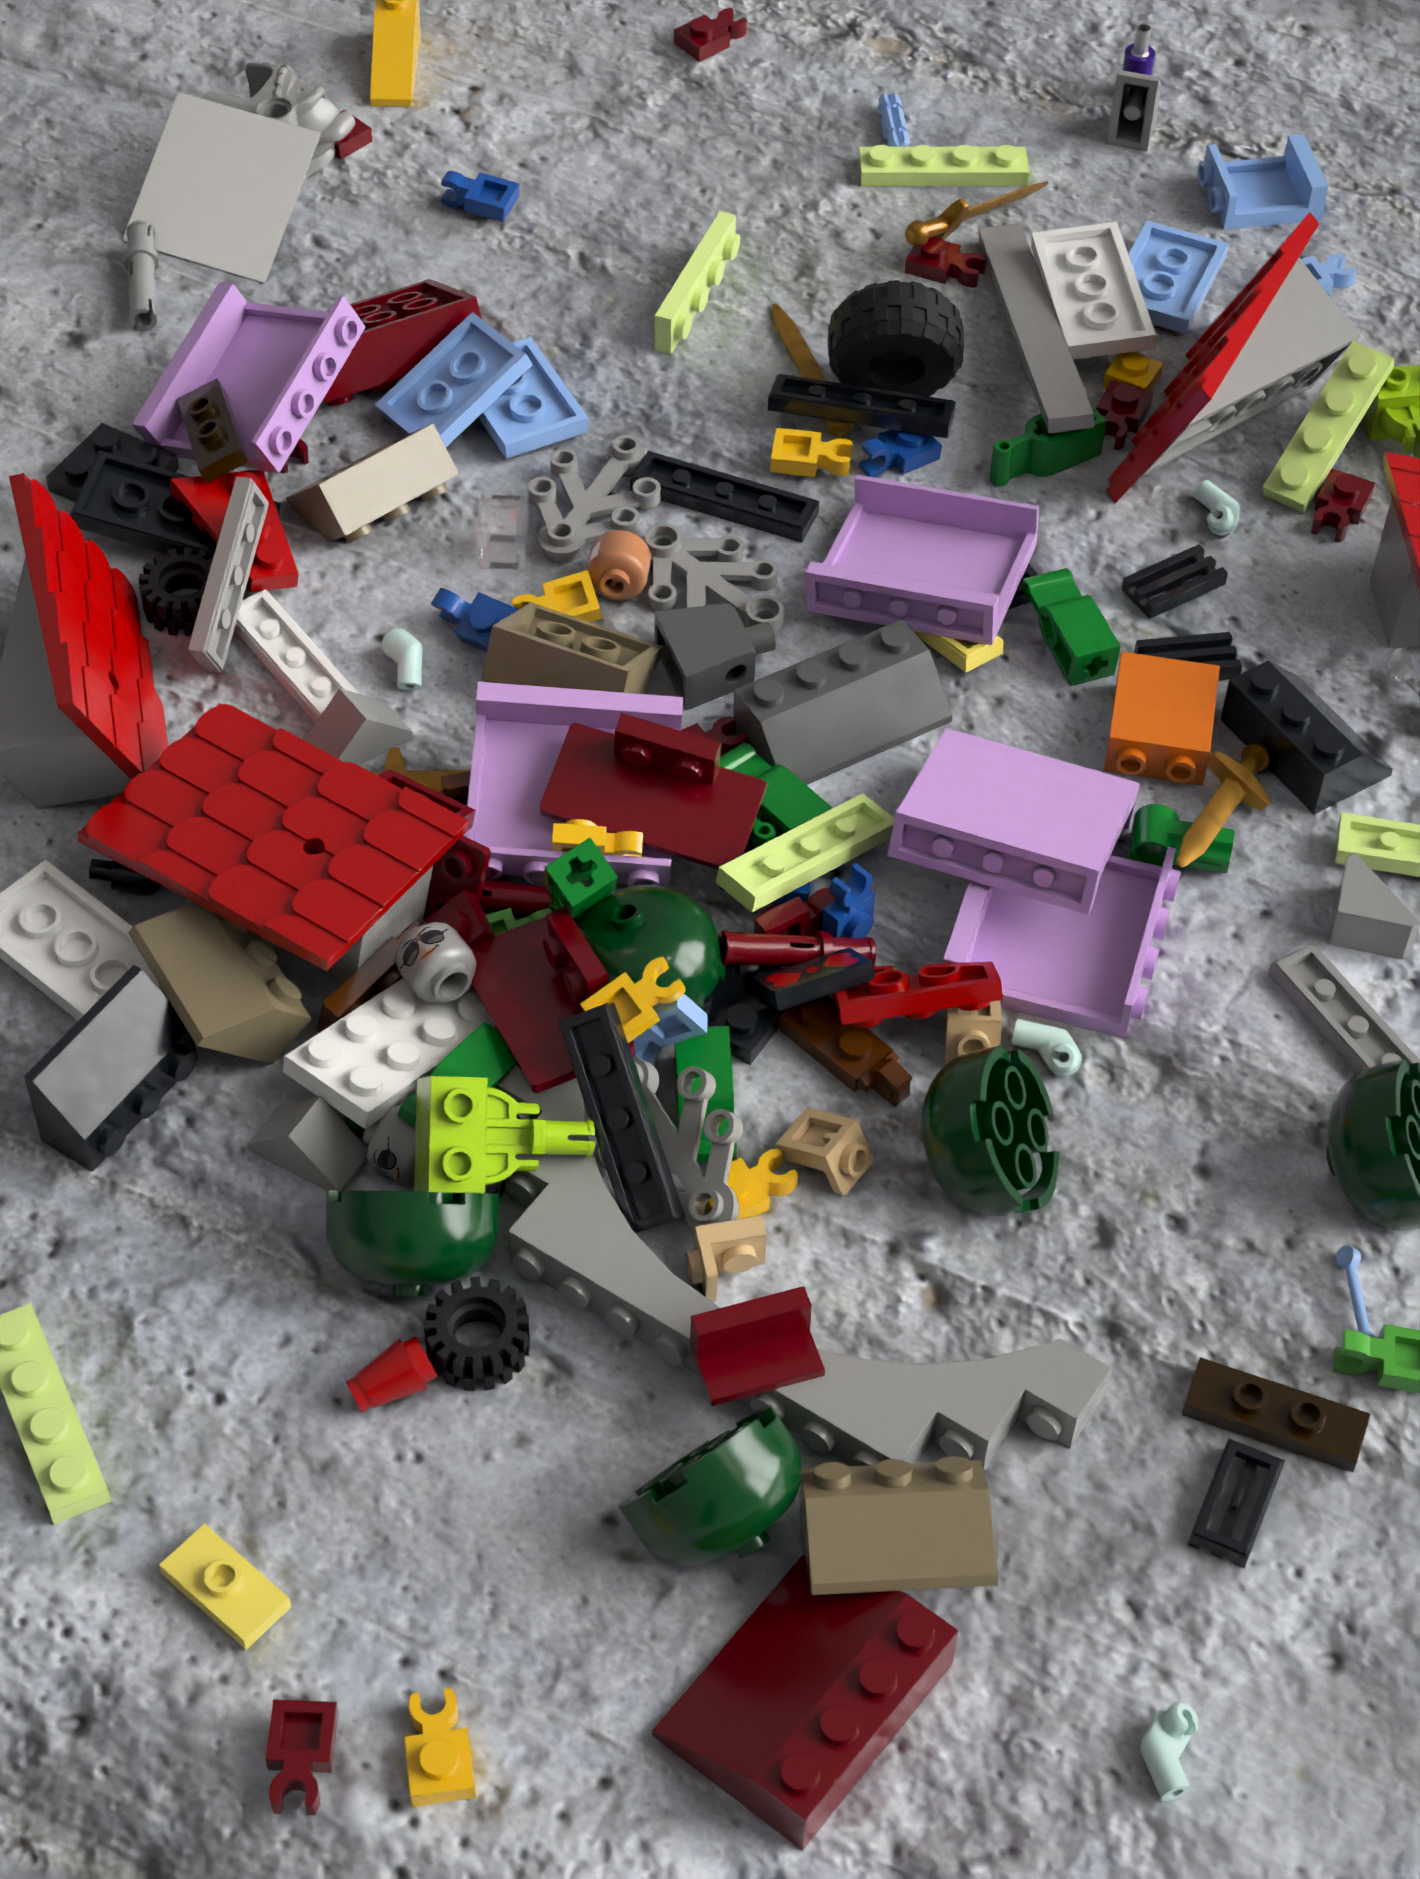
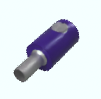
M1145 23L1137 25L1135 42L1125 49L1122 70L1152 75L1155 50L1149 46L1150 25Z

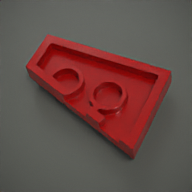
M251 470L226 473L207 483L203 476L170 479L169 492L178 503L183 501L193 513L192 521L201 532L207 531L214 541L218 543L236 477L252 478L269 502L246 588L250 592H257L265 589L274 590L297 587L299 573L264 471Z
M992 961L928 964L920 968L918 974L907 975L903 971L894 970V965L874 966L875 978L872 981L832 994L841 1024H851L857 1028L873 1027L880 1024L885 1018L905 1016L908 1019H924L933 1016L936 1010L955 1007L964 1011H975L986 1008L990 1002L1003 1000L1001 979Z

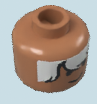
M612 530L603 533L595 540L591 547L586 567L594 591L599 596L612 601H625L639 595L648 580L651 552L647 543L632 532Z

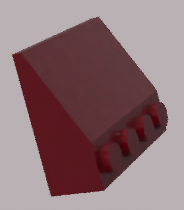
M427 279L350 304L366 327L322 402H327L329 406L341 405L353 400V393L366 389L369 392H379L395 385L394 380L402 378L409 373L472 312L482 319L477 297L432 279Z
M803 1554L652 1730V1736L803 1851L951 1667L959 1630L902 1591L811 1595Z

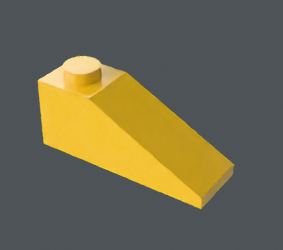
M376 0L370 89L371 106L412 107L421 35L419 0Z

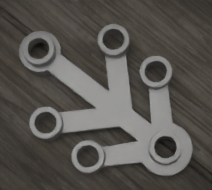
M621 435L614 439L608 448L607 464L587 490H585L577 473V453L568 448H560L552 452L550 455L551 473L556 478H559L572 507V510L565 519H563L555 504V481L549 477L540 476L529 482V502L537 507L545 525L538 534V544L548 560L558 564L573 562L579 557L586 543L595 542L605 532L625 530L637 534L639 531V512L635 508L649 509L660 503V483L649 477L636 480L631 491L607 496L621 477H632L645 456L644 446L635 436ZM611 514V520L586 525L590 518Z
M656 523L645 530L641 538L647 543L651 552V564H653V585L648 590V606L650 610L658 612L676 608L677 590L671 584L673 566L687 576V608L706 606L707 590L723 603L733 605L737 613L745 618L746 627L769 622L774 636L782 629L784 606L779 599L770 595L750 598L726 581H749L750 586L756 590H771L777 584L778 568L774 562L767 559L742 562L744 544L740 538L733 535H726L720 538H684L681 531L669 523ZM693 556H715L717 562H700Z
M633 1056L670 1172L678 1176L687 1191H677L687 1224L695 1231V1226L736 1220L739 1214V1203L734 1190L727 1183L734 1146L743 1132L741 1119L724 1109L712 1111L705 1119L707 1103L715 1092L716 1082L712 1074L699 1067L692 1066L683 1070L677 1080L678 1092L685 1098L677 1131L655 1095L659 1085L658 1071L651 1063ZM701 1077L702 1084L700 1089L692 1094L691 1085L693 1081ZM728 1119V1130L719 1137L718 1127L722 1121ZM703 1124L706 1137L713 1141L705 1174L696 1161ZM597 1143L594 1149L596 1162L600 1167L606 1169ZM712 1197L714 1202L713 1208L707 1215H704L705 1205Z

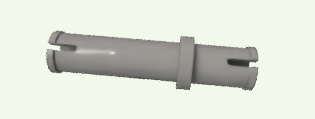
M138 220L130 223L127 227L128 249L124 253V266L128 271L129 279L128 322L133 327L136 324L137 317L136 329L145 331L152 329L157 323L155 270L159 267V255L154 249V227L151 224L147 227L146 221Z

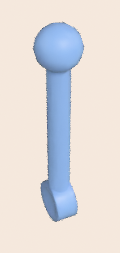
M1349 1245L1342 1246L1337 1252L1336 1262L1339 1266L1345 1268L1357 1329L1359 1332L1365 1333L1370 1337H1376L1369 1330L1356 1268L1360 1263L1361 1254L1357 1249Z

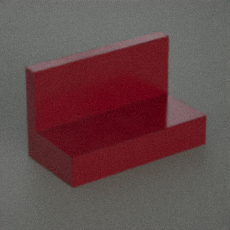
M804 1286L691 1316L690 1349L711 1407L825 1376L824 1365L810 1332L812 1304Z

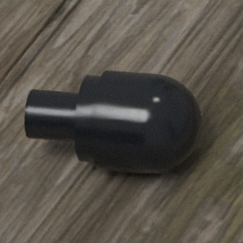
M92 859L90 862L89 879L110 881L111 889L118 890L119 893L147 896L153 894L161 887L160 884L114 860Z

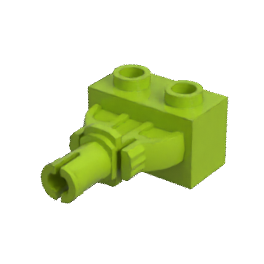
M1420 365L1394 366L1361 422L1369 440L1394 439L1402 443L1406 454H1412L1414 447V458L1419 459Z
M446 1076L418 1078L414 1191L485 1193V1186L501 1182L515 1171H536L538 1169L539 1160L516 1159L515 1156L517 1154L583 1155L591 1157L594 1152L595 1141L568 1140V1135H595L594 1123L592 1120L517 1119V1114H540L539 1104L518 1103L507 1093L493 1087H488V1078Z

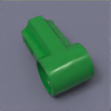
M1161 804L1142 806L1134 815L1128 851L1129 859L1163 867L1167 849L1172 847L1176 848L1173 864L1178 865L1177 857L1183 837L1193 822L1179 820V816L1174 810ZM1221 828L1204 854L1186 865V867L1227 873L1235 831L1233 829Z

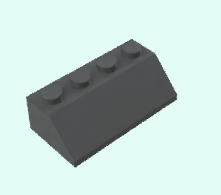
M903 619L734 689L733 718L735 719V734L738 736L746 733L748 735V744L755 749L756 753L771 767L776 764L785 766L806 785L952 722L953 716L930 650Z

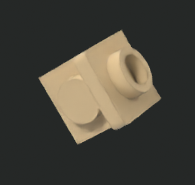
M1000 1000L990 1002L986 1008L975 1011H964L958 1007L945 1009V1065L964 1053L1000 1045L1002 1028Z
M808 1107L775 1144L783 1152V1160L824 1171L834 1193L846 1195L874 1161L873 1154L858 1120Z
M762 1215L695 1226L694 1249L686 1250L685 1253L690 1283H700L703 1296L710 1301H717L718 1272L741 1273L750 1270L754 1266L765 1264L767 1232Z

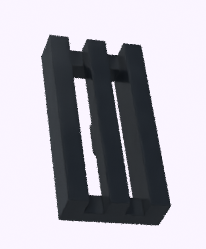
M1198 544L1124 577L1121 590L1151 619L1225 585L1228 572L1223 567L1216 569V560L1211 555L1205 558V549ZM1203 574V576L1182 585L1183 582ZM1163 591L1166 592L1150 600L1147 599Z
M1231 632L1136 640L1135 654L1220 666L1218 680L1231 679L1241 674L1242 670L1240 659L1236 660L1235 645L1231 646L1233 639Z
M1228 1438L1187 1545L1198 1550L1200 1545L1212 1549L1210 1555L1222 1559L1223 1554L1235 1558L1233 1564L1245 1568L1285 1460ZM1237 1457L1245 1460L1246 1463L1220 1530L1216 1533L1208 1530L1207 1527L1234 1458ZM1257 1466L1268 1469V1473L1240 1543L1230 1539Z

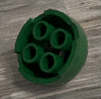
M636 885L618 889L582 912L575 920L576 925L608 973L609 983L626 972L635 984L642 979L643 971L649 962L658 957H664L669 969L658 976L656 985L668 987L674 981L680 979L686 989L684 994L704 1011L706 1008L703 1001L714 990L718 982H724L726 965H723L722 947L711 918L695 900L675 889L657 885Z
M1001 1045L964 1053L954 1058L936 1074L927 1090L923 1103L921 1117L923 1145L929 1166L936 1180L952 1200L965 1209L980 1215L1008 1216L1041 1209L1051 1200L1056 1187L1060 1154L1057 1151L1047 1152L1049 1134L1045 1117L1054 1116L1053 1108L1039 1073L1021 1050L1008 1051L1002 1048ZM1039 1153L1042 1161V1172L1035 1184L1037 1171L1033 1154ZM1031 1188L1023 1195L1017 1192L1018 1190Z
M1406 1059L1366 1068L1352 1076L1341 1087L1333 1101L1329 1114L1328 1145L1326 1148L1329 1169L1333 1176L1337 1178L1341 1190L1353 1208L1373 1224L1396 1231L1420 1229V1063L1407 1065Z
M327 1190L325 1228L327 1242L332 1255L343 1269L360 1280L375 1284L393 1285V1296L427 1297L428 1285H449L458 1280L463 1281L474 1275L485 1265L496 1245L499 1223V1194L373 1190Z
M771 1404L736 1423L737 1428L732 1431L727 1430L711 1441L708 1440L637 1489L635 1491L638 1496L637 1498L632 1500L629 1498L619 1505L621 1512L640 1541L655 1556L676 1565L699 1566L717 1561L736 1551L740 1559H743L761 1548L771 1539L766 1530L777 1522L790 1508L798 1493L802 1476L801 1457L796 1442Z

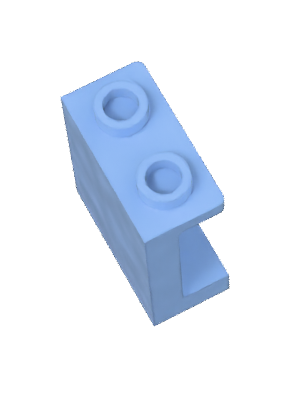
M1304 134L1288 135L1284 156L1224 162L1217 145L1210 144L1206 146L1204 161H1200L1198 165L1199 184L1201 187L1206 188L1209 195L1211 212L1217 213L1223 230L1300 223L1309 212L1317 221L1322 220L1329 185Z

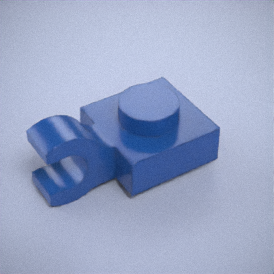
M447 171L441 180L442 186L451 188L447 189L441 198L443 205L450 208H458L464 204V211L488 219L504 222L519 198V183L481 172L474 180L463 176L459 172Z
M889 429L879 433L878 438H871L861 444V449L870 458L859 462V468L868 477L879 476L884 471L895 466L905 474L939 460L942 445L933 436Z
M441 587L431 602L433 607L441 609L440 618L458 625L454 633L460 641L485 652L488 650L492 626L518 611V608L478 592L470 604L454 592Z

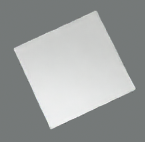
M178 92L128 225L138 220L146 221L147 227L151 224L155 230L154 249L156 251L265 283L321 133ZM126 228L125 234H124V236H123V241L128 242V237H127V235H126V232H127V228Z

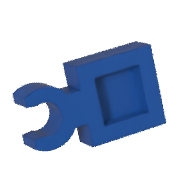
M857 863L851 866L850 877L845 883L837 877L832 879L830 883L829 893L834 897V901L823 908L822 931H828L832 937L864 938L873 926L875 892L870 889L873 878L871 874Z

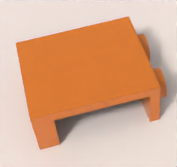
M1121 652L1114 692L1115 700L1103 771L1203 786L1208 765L1207 759L1210 756L1220 666Z

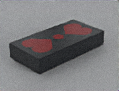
M849 947L753 979L756 995L777 1010L782 1011L870 982L875 978L872 960Z

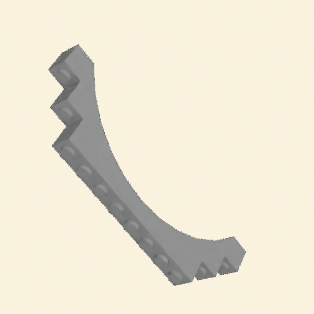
M516 1065L498 1085L499 1090L510 1095L518 1103L539 1104L540 1114H517V1119L585 1121L584 1101L577 1078L540 1093H534ZM568 1135V1140L589 1141L588 1136ZM594 1153L591 1157L583 1155L517 1154L515 1156L516 1159L539 1160V1166L536 1171H515L504 1180L505 1189L508 1190L511 1196L521 1204L529 1206L508 1230L510 1262L513 1263L516 1270L530 1280H541L558 1290L561 1296L574 1307L580 1309L586 1307L603 1317L619 1334L626 1337L634 1336L653 1347L655 1352L667 1363L674 1366L683 1365L700 1376L690 1349L691 1316L719 1309L720 1307L674 1275L631 1229L602 1180ZM1062 1339L987 1359L922 1364L853 1358L817 1348L825 1368V1376L739 1400L751 1406L754 1412L771 1404L786 1428L798 1434L808 1447L820 1454L829 1453L849 1466L876 1465L880 1461L888 1459H899L908 1463H917L930 1443L934 1441L940 1445L941 1449L948 1456L980 1460L984 1470L1019 1419L1027 1423L1029 1428L1038 1436L1047 1440H1056L1071 1448L1104 1400L1112 1367Z

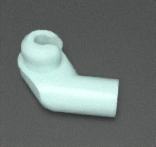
M1204 480L1194 492V499L1210 510L1207 517L1209 529L1218 536L1231 534L1238 526L1239 502L1211 481Z
M397 628L390 630L383 637L382 649L389 658L398 664L397 687L407 691L421 689L423 645L405 629Z
M1017 1019L1012 1037V1045L1037 1050L1048 1068L1059 1076L1072 1075L1079 1069L1082 1059L1081 1053L1065 1029Z
M1180 1702L1173 1703L1169 1708L1160 1709L1154 1716L1140 1742L1142 1757L1162 1801L1175 1800L1188 1793L1191 1788L1178 1758L1190 1740V1735L1197 1730L1198 1719L1190 1706Z

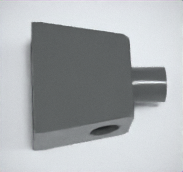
M728 603L655 612L654 644L664 647L660 659L678 697H683V707L685 710L695 708L732 693L734 689L755 680L756 655L774 651L776 648L774 632L769 622L744 627L735 607Z

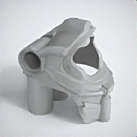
M263 62L262 64L247 63L245 72L249 83L251 98L249 101L211 91L204 94L202 99L320 132L321 136L303 183L308 176L322 170L330 163L335 154V142L345 138L355 126L354 117L347 111L340 113L331 101L326 98L323 87L317 86L311 91L307 83L302 82V78L298 77L289 65H281L278 68L276 67L277 65Z

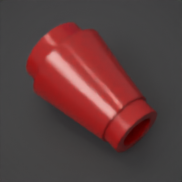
M416 1336L403 1343L398 1338L357 1372L354 1377L345 1382L363 1413L371 1407L375 1408L428 1390L425 1384L438 1376Z

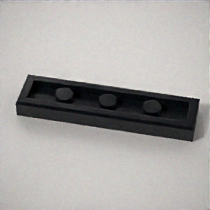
M777 374L768 396L767 410L948 438L955 415L956 402L948 399Z
M647 451L630 479V491L633 490V484L636 480L644 477L653 478L661 486L660 501L801 543L819 513L820 501L652 451Z
M606 1003L558 1021L589 1118L595 1126V1136L619 1209L631 1229L637 1234L685 1217L615 1003Z

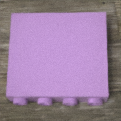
M219 282L133 421L132 426L146 442L177 454V457L195 460L177 399L218 378L226 391L248 458L247 463L240 467L280 473L366 326L344 296H338L330 311L325 312L250 303L244 299L233 283Z
M856 475L855 503L823 563L811 561L805 571L806 611L884 626L903 619L913 631L992 645L1036 548L1039 506Z
M478 682L476 693L477 716L467 806L476 811L473 826L464 836L488 847L491 851L485 879H496L502 875L523 876L526 880L534 883H543L545 866L568 852L552 850L553 823L565 824V822L541 815L539 806L572 723H579L615 734V728L620 715L624 713L681 731L683 697ZM643 846L642 857L602 854L618 876V884H628L629 887L636 885L669 887L672 855Z
M946 728L895 813L887 856L1089 915L1094 905L1100 876L1122 829H1129L1140 783Z
M1168 847L1163 867L1110 855L1100 876L1094 905L1089 915L969 880L943 963L992 961L1002 984L1003 1000H1000L1001 1007L1126 1038L1131 1018L1141 1020L1149 989L1140 987L1142 977L1152 980L1160 949L1151 947L1153 938L1163 940L1170 910L1162 908L1163 900L1174 901L1181 874V871L1172 869L1176 848Z

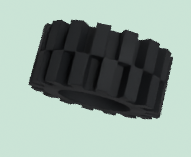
M185 547L184 554L177 555L175 548L167 550L168 558L164 559L159 553L153 557L154 565L148 562L144 565V574L139 575V589L143 611L149 624L154 622L155 629L160 632L167 626L168 635L177 636L179 629H184L185 636H191L213 557L209 559L208 552L201 549L196 556L193 553V548ZM180 589H197L196 592L187 595L171 594Z
M470 1277L471 1287L463 1289L460 1280L450 1283L451 1295L449 1296L441 1289L435 1295L436 1305L429 1303L426 1309V1320H424L426 1354L429 1361H432V1366L437 1376L439 1377L445 1372L446 1383L453 1387L456 1386L460 1378L463 1379L464 1390L475 1391V1381H483L485 1391L495 1389L494 1378L497 1376L500 1377L504 1384L508 1383L513 1379L512 1368L520 1372L525 1366V1356H529L530 1352L529 1314L527 1315L526 1304L522 1298L516 1299V1291L509 1285L501 1293L500 1281L490 1278L488 1286L481 1287L480 1277ZM474 1321L492 1323L500 1331L499 1337L494 1342L481 1347H470L459 1343L455 1338V1333L464 1324Z

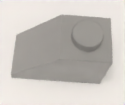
M1118 70L1107 144L1148 151L1161 93L1160 77Z

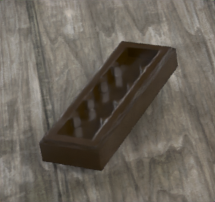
M218 378L177 399L198 470L206 483L247 463L248 458L226 391Z
M1202 1357L1199 1358L1182 1411V1415L1350 1472H1354L1371 1415L1370 1413Z

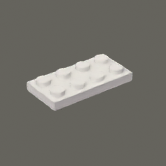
M1117 221L1031 233L1032 252L1073 360L1155 349L1156 333Z
M46 859L0 893V958L77 1021L133 965L141 968L166 996L128 934L132 926Z
M402 978L286 1054L284 1057L283 1073L318 1097L320 1096L325 1102L366 1129L381 1119L390 1109L402 1104L409 1096H413L417 1092V1079L431 1076L444 1057L484 1021L492 1027L494 1025L471 986L456 1000L449 1002H426L418 997L405 979Z

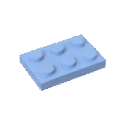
M1146 221L1128 255L1153 325L1187 334L1226 258L1229 243Z
M472 312L388 391L375 406L382 416L405 435L434 423L445 447H447L533 364L525 352Z
M528 337L512 342L527 354L533 365L478 416V419L504 457L508 459L589 432L588 416L533 339Z

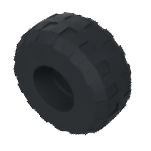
M900 280L879 284L873 283L848 295L831 315L828 326L829 366L832 373L836 375L841 383L929 397L940 388L943 389L956 376L957 371L962 366L964 332L960 312L947 297H944L940 291L933 287L929 288L923 286L922 283L913 281L900 282Z

